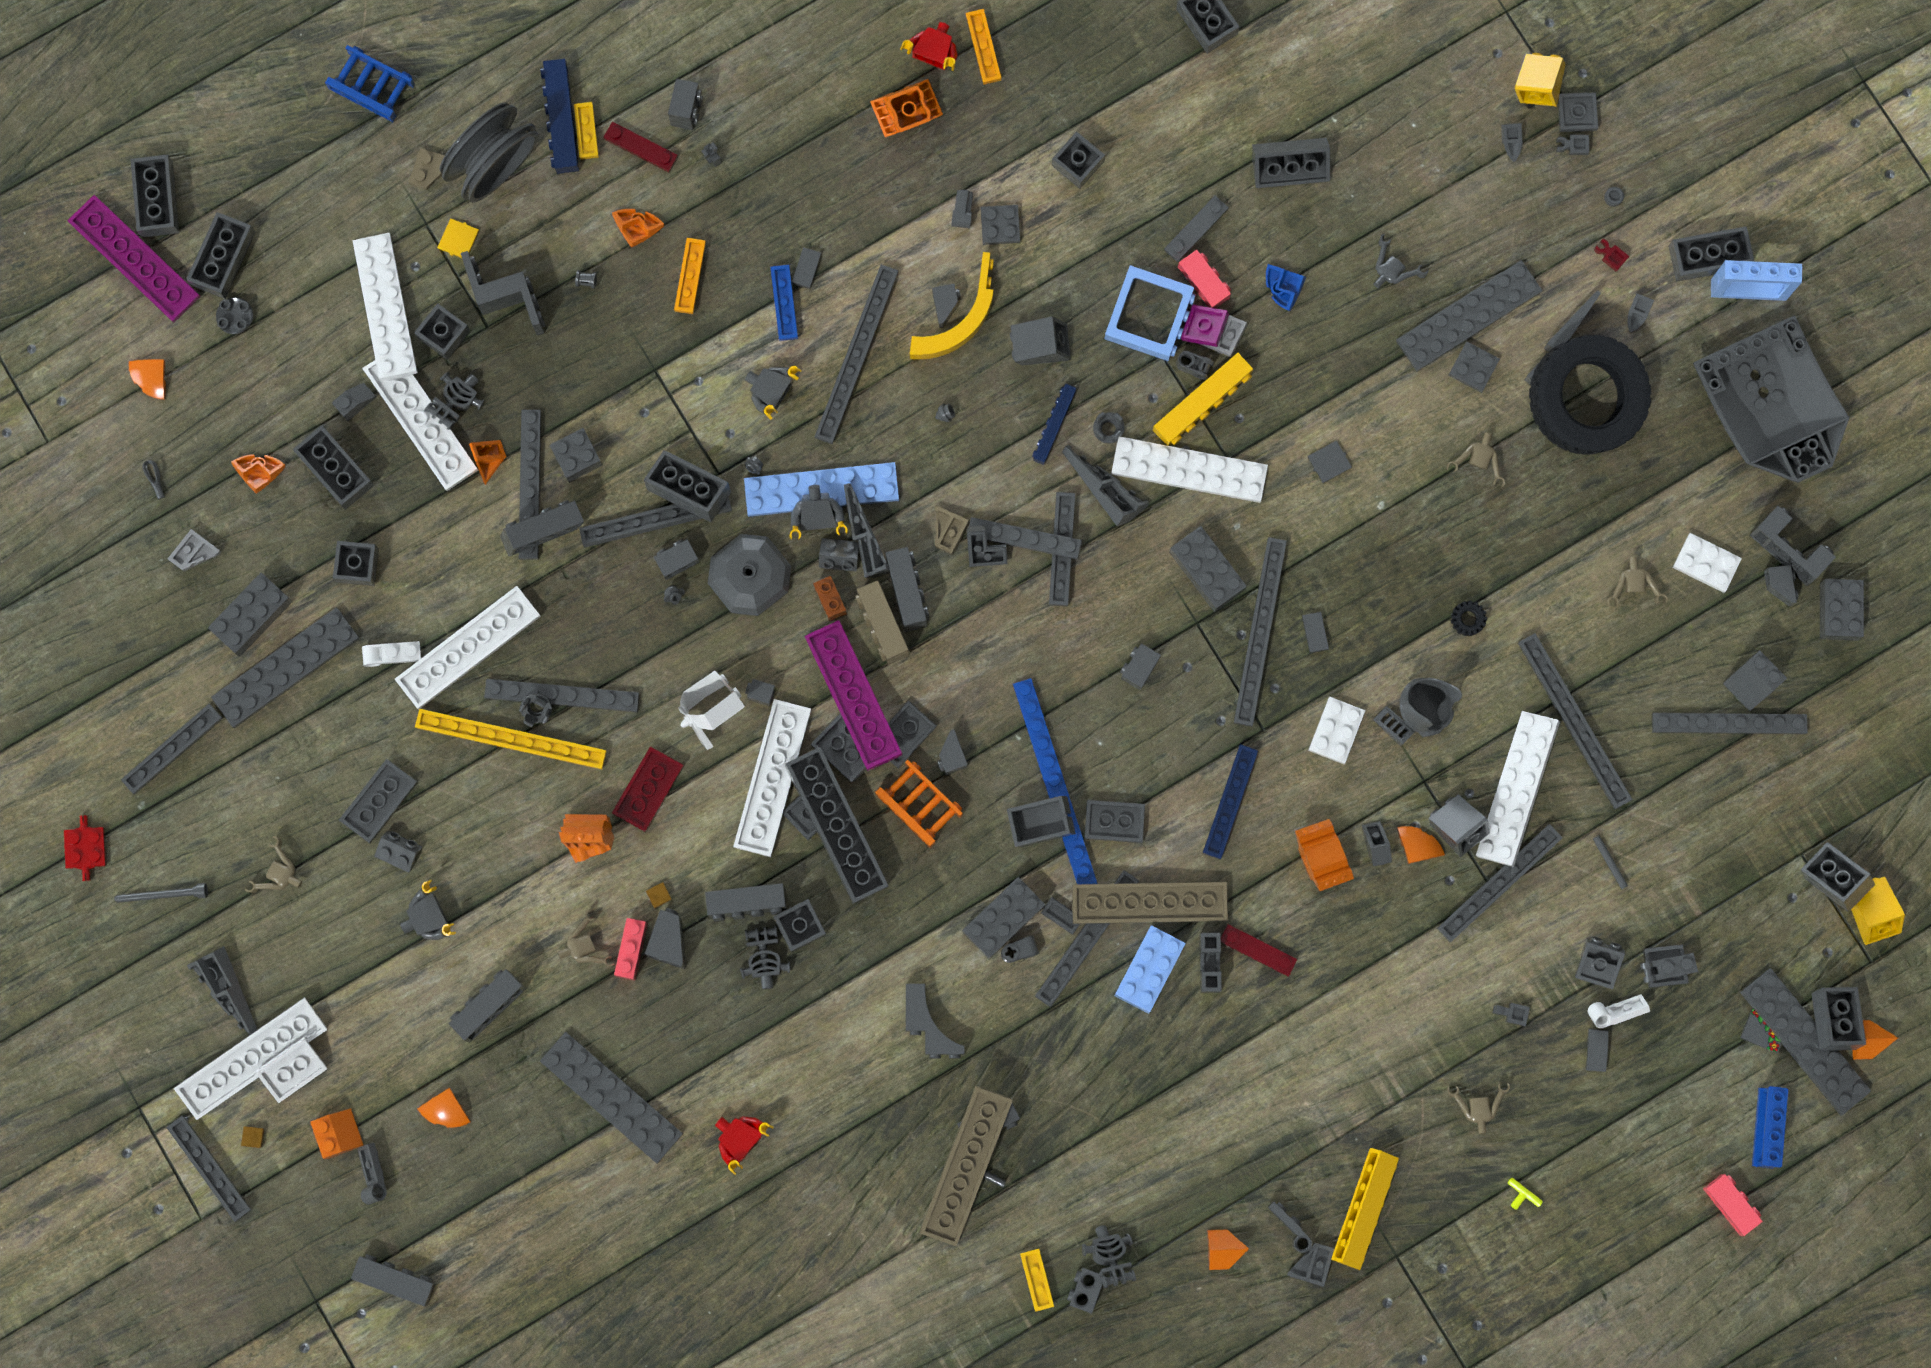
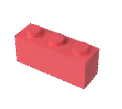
M1195 250L1179 262L1178 269L1191 286L1194 287V290L1208 307L1216 309L1230 299L1231 289L1227 283H1222L1218 278L1220 275L1217 270L1208 265L1207 257L1203 253L1200 254L1198 250Z
M630 918L626 919L614 972L616 977L635 981L648 926L647 922Z
M1721 1174L1703 1190L1740 1236H1745L1763 1222L1760 1219L1761 1214L1755 1207H1751L1747 1201L1749 1199L1744 1192L1737 1190L1734 1179L1730 1175Z

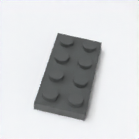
M386 759L339 821L371 844L418 782Z

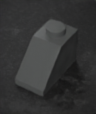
M954 284L932 288L940 329L944 328L957 309L958 300H961L960 291L955 289Z
M362 383L343 392L332 404L348 422L371 403L376 396L365 383Z
M954 729L950 730L939 754L940 760L937 761L940 771H945L946 775L968 767Z
M1381 821L1362 825L1372 865L1378 866L1391 863L1390 843Z

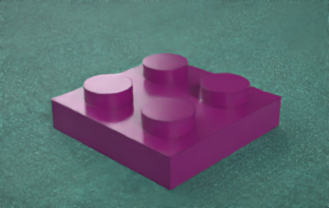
M1192 305L1181 335L1182 341L1218 347L1229 316L1228 311Z

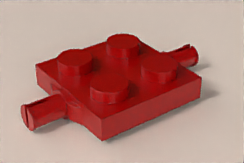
M81 815L79 816L80 827L64 830L65 868L82 870V881H86V878L87 881H91L90 869L106 866L104 828L88 827V815H84V819Z

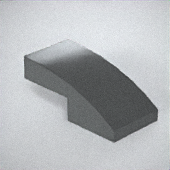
M1588 1028L1585 1068L1587 1071L1606 1072L1608 1030Z

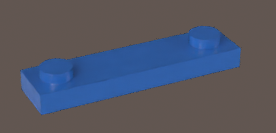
M789 265L770 267L779 341L798 339Z

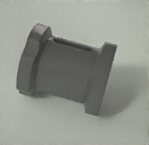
M577 270L575 278L576 287L582 285L591 286L592 289H595L597 272L584 273L581 270Z

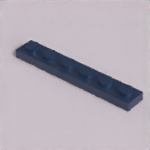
M1239 745L1202 854L1221 860L1258 750Z

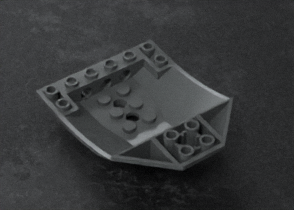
M1795 315L1693 362L1721 423L1734 446L1748 465L1796 483L1833 466L1850 416L1846 413L1824 376ZM1752 370H1756L1759 373L1757 381L1753 380L1750 376ZM1761 387L1768 389V396L1762 398L1758 393Z

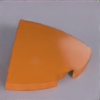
M622 209L612 212L618 228L631 248L644 242L664 227V223L649 212H645V215L636 212L635 209Z
M165 360L129 361L131 378L142 389V392L150 397L165 400Z
M251 454L239 457L231 461V464L247 485L257 494L285 468L283 462L268 455H265V459L261 457L255 458V455Z
M1397 827L1408 864L1445 855L1441 845L1432 835L1417 827Z
M448 1088L417 1108L425 1119L435 1125L440 1124L447 1128H455L471 1122L451 1088Z

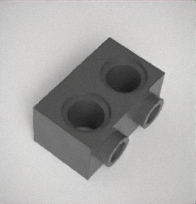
M1082 1268L1081 1271L1077 1270L1074 1282H1077L1075 1290H1070L1067 1300L1070 1301V1306L1092 1314L1102 1287V1277L1096 1272ZM1086 1275L1093 1276L1094 1283L1092 1286L1084 1285L1083 1278ZM1081 1293L1085 1294L1088 1298L1085 1305H1079L1076 1301L1077 1296Z

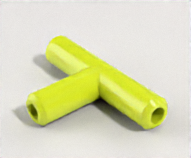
M1514 1178L1509 1179L1508 1184L1519 1192L1511 1204L1512 1208L1517 1210L1525 1198L1537 1207L1541 1206L1543 1203L1541 1199Z

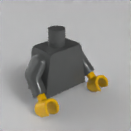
M791 366L790 368H764L760 375L749 371L745 381L753 385L750 392L752 395L751 400L756 409L772 420L771 413H778V407L793 384L792 378L798 380L799 377L795 374L802 370L796 366Z
M819 485L809 486V494L802 495V500L796 503L791 513V527L793 530L789 534L790 539L792 540L793 532L798 533L799 540L801 537L800 531L836 528V532L840 536L839 530L844 527L846 534H848V528L844 525L843 509L834 498H830L829 493H821Z
M429 880L422 884V888L415 894L409 904V909L406 912L410 919L400 923L404 934L415 929L418 936L438 941L449 935H455L456 931H450V927L454 924L448 923L435 894L430 893L435 891L437 887L430 888L429 884L432 880Z

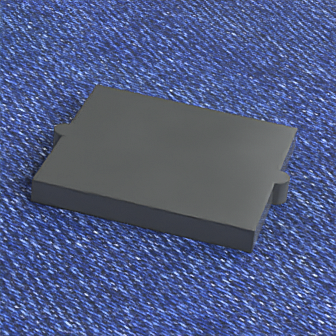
M1337 441L1308 456L1314 468L1313 471L1318 474L1322 483L1352 468L1346 458V452L1342 451Z

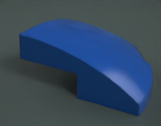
M1268 264L1266 269V285L1273 294L1272 299L1280 307L1291 311L1306 277Z

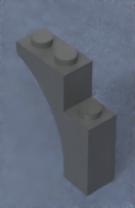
M906 984V1032H910V1035H921V1032H925V1055H929V1059H941V1055H949V1059H960L961 1055H964V1046L947 1038L933 1022L926 1004L925 984Z

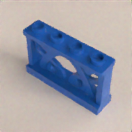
M1773 1086L1758 1088L1752 1157L1753 1167L1769 1169L1782 1167L1788 1100L1787 1088Z

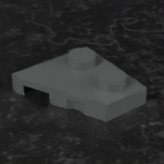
M1314 1243L1311 1249L1290 1269L1287 1276L1324 1287L1334 1248Z

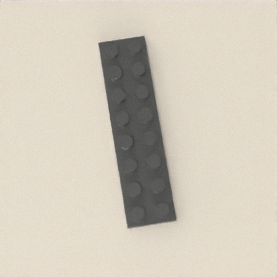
M1521 260L1399 337L1396 342L1416 372H1418L1539 295L1543 290Z
M336 607L211 698L230 725L235 729L360 638Z
M1771 968L1740 992L1840 1116L1844 1115L1871 1092L1869 1087L1838 1050L1820 1051L1815 1021Z
M567 1032L560 1037L540 1060L543 1065L657 1164L683 1135L681 1131Z

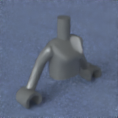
M1385 234L1381 235L1378 242L1381 250L1375 267L1380 277L1373 283L1376 288H1380L1385 281L1397 284L1415 275L1419 278L1427 276L1429 270L1426 272L1420 271L1423 266L1422 264L1415 270L1401 274L1405 270V266L1395 257L1390 256L1383 263L1386 249L1391 239L1388 242H1384Z

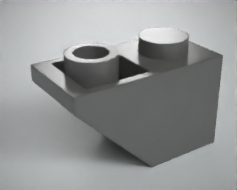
M1791 565L1767 568L1764 571L1767 591L1787 606H1793L1797 603L1798 591L1794 588L1795 572L1791 569Z

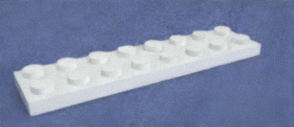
M390 233L353 240L380 381L416 374L418 372Z
M376 360L363 368L446 491L478 471L453 432L447 430V426L443 423L439 424L440 419L438 417L433 419L429 412H424L427 405L432 402L413 374L380 381Z
M1118 437L1111 474L1261 503L1268 465Z
M516 586L396 677L395 680L419 710L541 616L518 586Z
M774 699L734 842V848L767 857L772 856L792 783L785 768V763L799 757L811 708Z
M1522 711L1487 819L1490 834L1480 841L1476 853L1478 858L1514 867L1560 724L1559 720Z
M304 997L174 1087V1090L195 1119L198 1120L257 1079L258 1076L255 1071L303 1037L309 1043L325 1032L327 1027Z

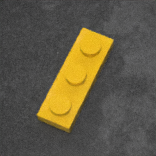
M593 103L574 104L580 160L599 158Z
M1036 1249L1020 1253L1035 1312L1054 1307L1040 1250Z

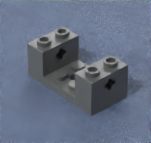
M1777 506L1750 536L1782 565H1791L1795 576L1808 586L1817 579L1836 556L1833 555L1834 552L1828 546L1821 544L1804 559V555L1799 550H1794L1789 546L1787 539L1778 536L1780 531L1791 521L1792 517H1790L1788 510Z

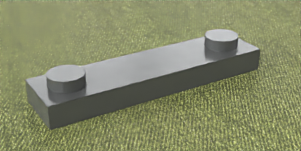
M1214 196L1164 248V251L1178 263L1227 212L1229 207Z

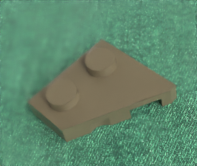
M420 148L408 182L409 185L428 190L434 184V181L442 176L439 168L445 155Z
M936 506L935 547L953 555L970 521Z

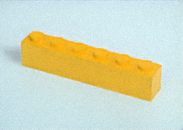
M1237 353L1155 424L1153 431L1167 446L1177 444L1182 439L1181 435L1184 432L1189 433L1196 427L1195 423L1199 419L1203 421L1210 414L1209 411L1213 407L1218 408L1224 402L1223 398L1227 395L1232 396L1238 390L1237 386L1242 382L1243 384L1247 383L1252 378L1253 368Z
M1369 1149L1331 1260L1348 1267L1361 1269L1374 1229L1378 1223L1381 1209L1384 1206V1200L1390 1188L1391 1180L1397 1168L1398 1157L1381 1150Z

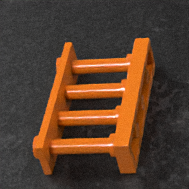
M907 760L905 765L908 769L888 789L883 790L880 787L875 794L931 848L936 843L934 840L935 834L955 814L959 818L963 816L961 812L962 807L956 801L952 803L920 772L921 767L915 761L911 763ZM915 774L922 782L903 802L897 803L892 799L894 797L893 794ZM929 787L936 796L916 816L913 815L911 817L906 812L908 810L907 807ZM942 800L950 809L930 829L924 830L920 826L921 821Z

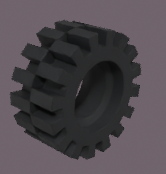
M1464 601L1457 605L1451 614L1452 620L1450 621L1453 624V629H1456L1457 633H1461L1463 636H1473L1483 630L1487 620L1485 616L1486 611L1482 609L1483 606H1479L1478 602ZM1470 611L1475 615L1476 621L1472 626H1467L1462 622V614L1464 612Z

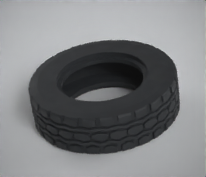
M1603 335L1576 337L1551 349L1540 360L1541 362L1538 363L1530 382L1529 404L1539 430L1543 435L1547 436L1549 441L1557 444V447L1582 455H1592L1613 450L1631 440L1636 435L1635 433L1639 432L1644 424L1643 422L1646 421L1649 413L1648 409L1651 405L1650 379L1642 361L1637 358L1638 356L1632 349H1628V346L1622 342H1617L1616 339ZM1580 364H1591L1605 370L1613 379L1617 389L1616 408L1612 416L1600 426H1588L1578 422L1569 414L1563 402L1562 391L1564 381L1571 370Z

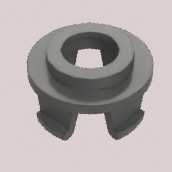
M1100 413L1093 425L1096 438L1108 444L1117 442L1118 437H1122L1124 433L1123 418L1118 413ZM1108 422L1114 424L1116 428L1115 433L1110 436L1102 432V426Z
M529 694L524 697L519 712L524 717V724L533 727L535 723H547L552 713V705L545 696ZM534 701L535 704L542 708L544 707L541 712H534L530 708V703Z

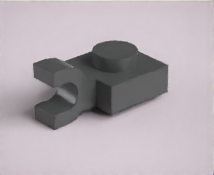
M714 142L703 147L704 149L701 152L709 164L713 163L717 167L722 163L720 156L717 154L718 148Z
M1509 1003L1508 1008L1496 1005L1493 1007L1492 1013L1506 1016L1505 1022L1526 1026L1530 1007L1515 1003Z

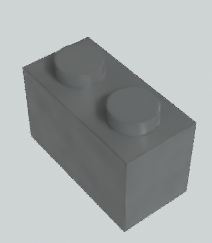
M681 539L673 544L674 547L668 550L664 548L656 553L657 556L654 559L665 580L700 563L688 539L685 541Z
M1142 643L1139 648L1135 646L1130 654L1132 660L1129 664L1125 663L1120 671L1123 674L1121 679L1139 690L1143 688L1161 657L1159 653Z

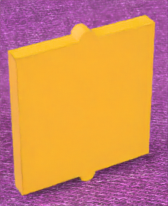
M450 218L437 248L450 253L451 256L455 255L462 258V252L468 251L470 253L479 229L467 225L466 222L461 223Z

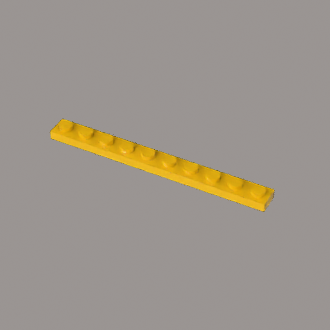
M419 709L415 728L601 770H603L607 753L603 749Z

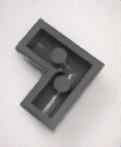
M971 526L967 528L969 567L1007 564L1006 544L987 545L985 527Z

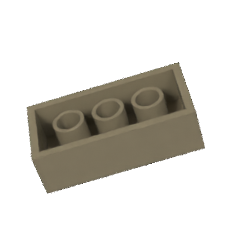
M878 580L858 588V595L855 596L856 602L860 610L864 609V621L867 627L871 626L872 628L870 632L874 643L880 646L878 652L882 662L886 661L890 665L909 657L906 643Z

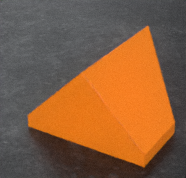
M501 440L469 444L485 485L506 458Z
M1863 1020L1866 1045L1857 1050H1852L1853 1060L1875 1058L1897 1040L1898 1037L1871 1020Z
M1207 1230L1209 1270L1230 1269L1249 1250L1246 1245L1228 1230Z

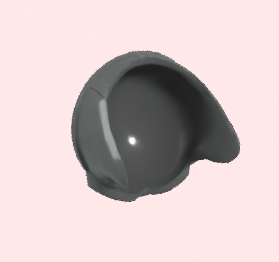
M1416 678L1409 682L1401 693L1399 705L1402 718L1412 730L1418 732L1422 737L1439 734L1451 723L1454 716L1453 704L1461 699L1462 692L1459 688L1440 679Z

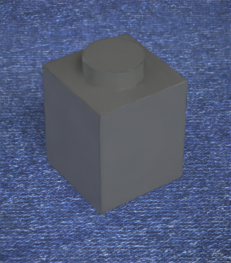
M753 679L752 683H748L745 694H748V700L770 707L776 687Z

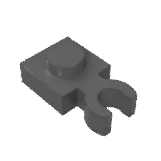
M1570 135L1569 140L1565 137H1558L1556 139V142H1561L1564 145L1563 147H1557L1556 152L1562 153L1565 150H1569V155L1589 154V135Z

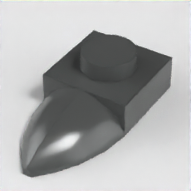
M1521 123L1502 124V143L1509 158L1515 162L1522 149Z
M1636 293L1628 313L1627 323L1630 332L1635 331L1645 322L1654 303L1653 299Z

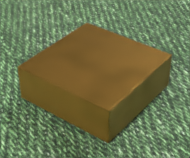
M663 882L646 891L655 909L672 900Z
M244 1126L241 1146L262 1148L264 1129Z

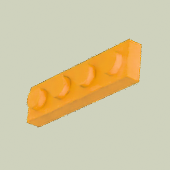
M984 9L967 12L966 19L983 85L1001 81V74Z
M687 238L674 307L675 312L694 313L706 245L705 240Z

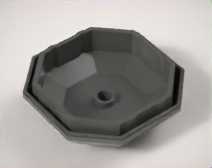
M740 534L711 557L708 585L731 613L759 616L788 593L791 565L768 537ZM746 570H752L750 576H747L745 572Z

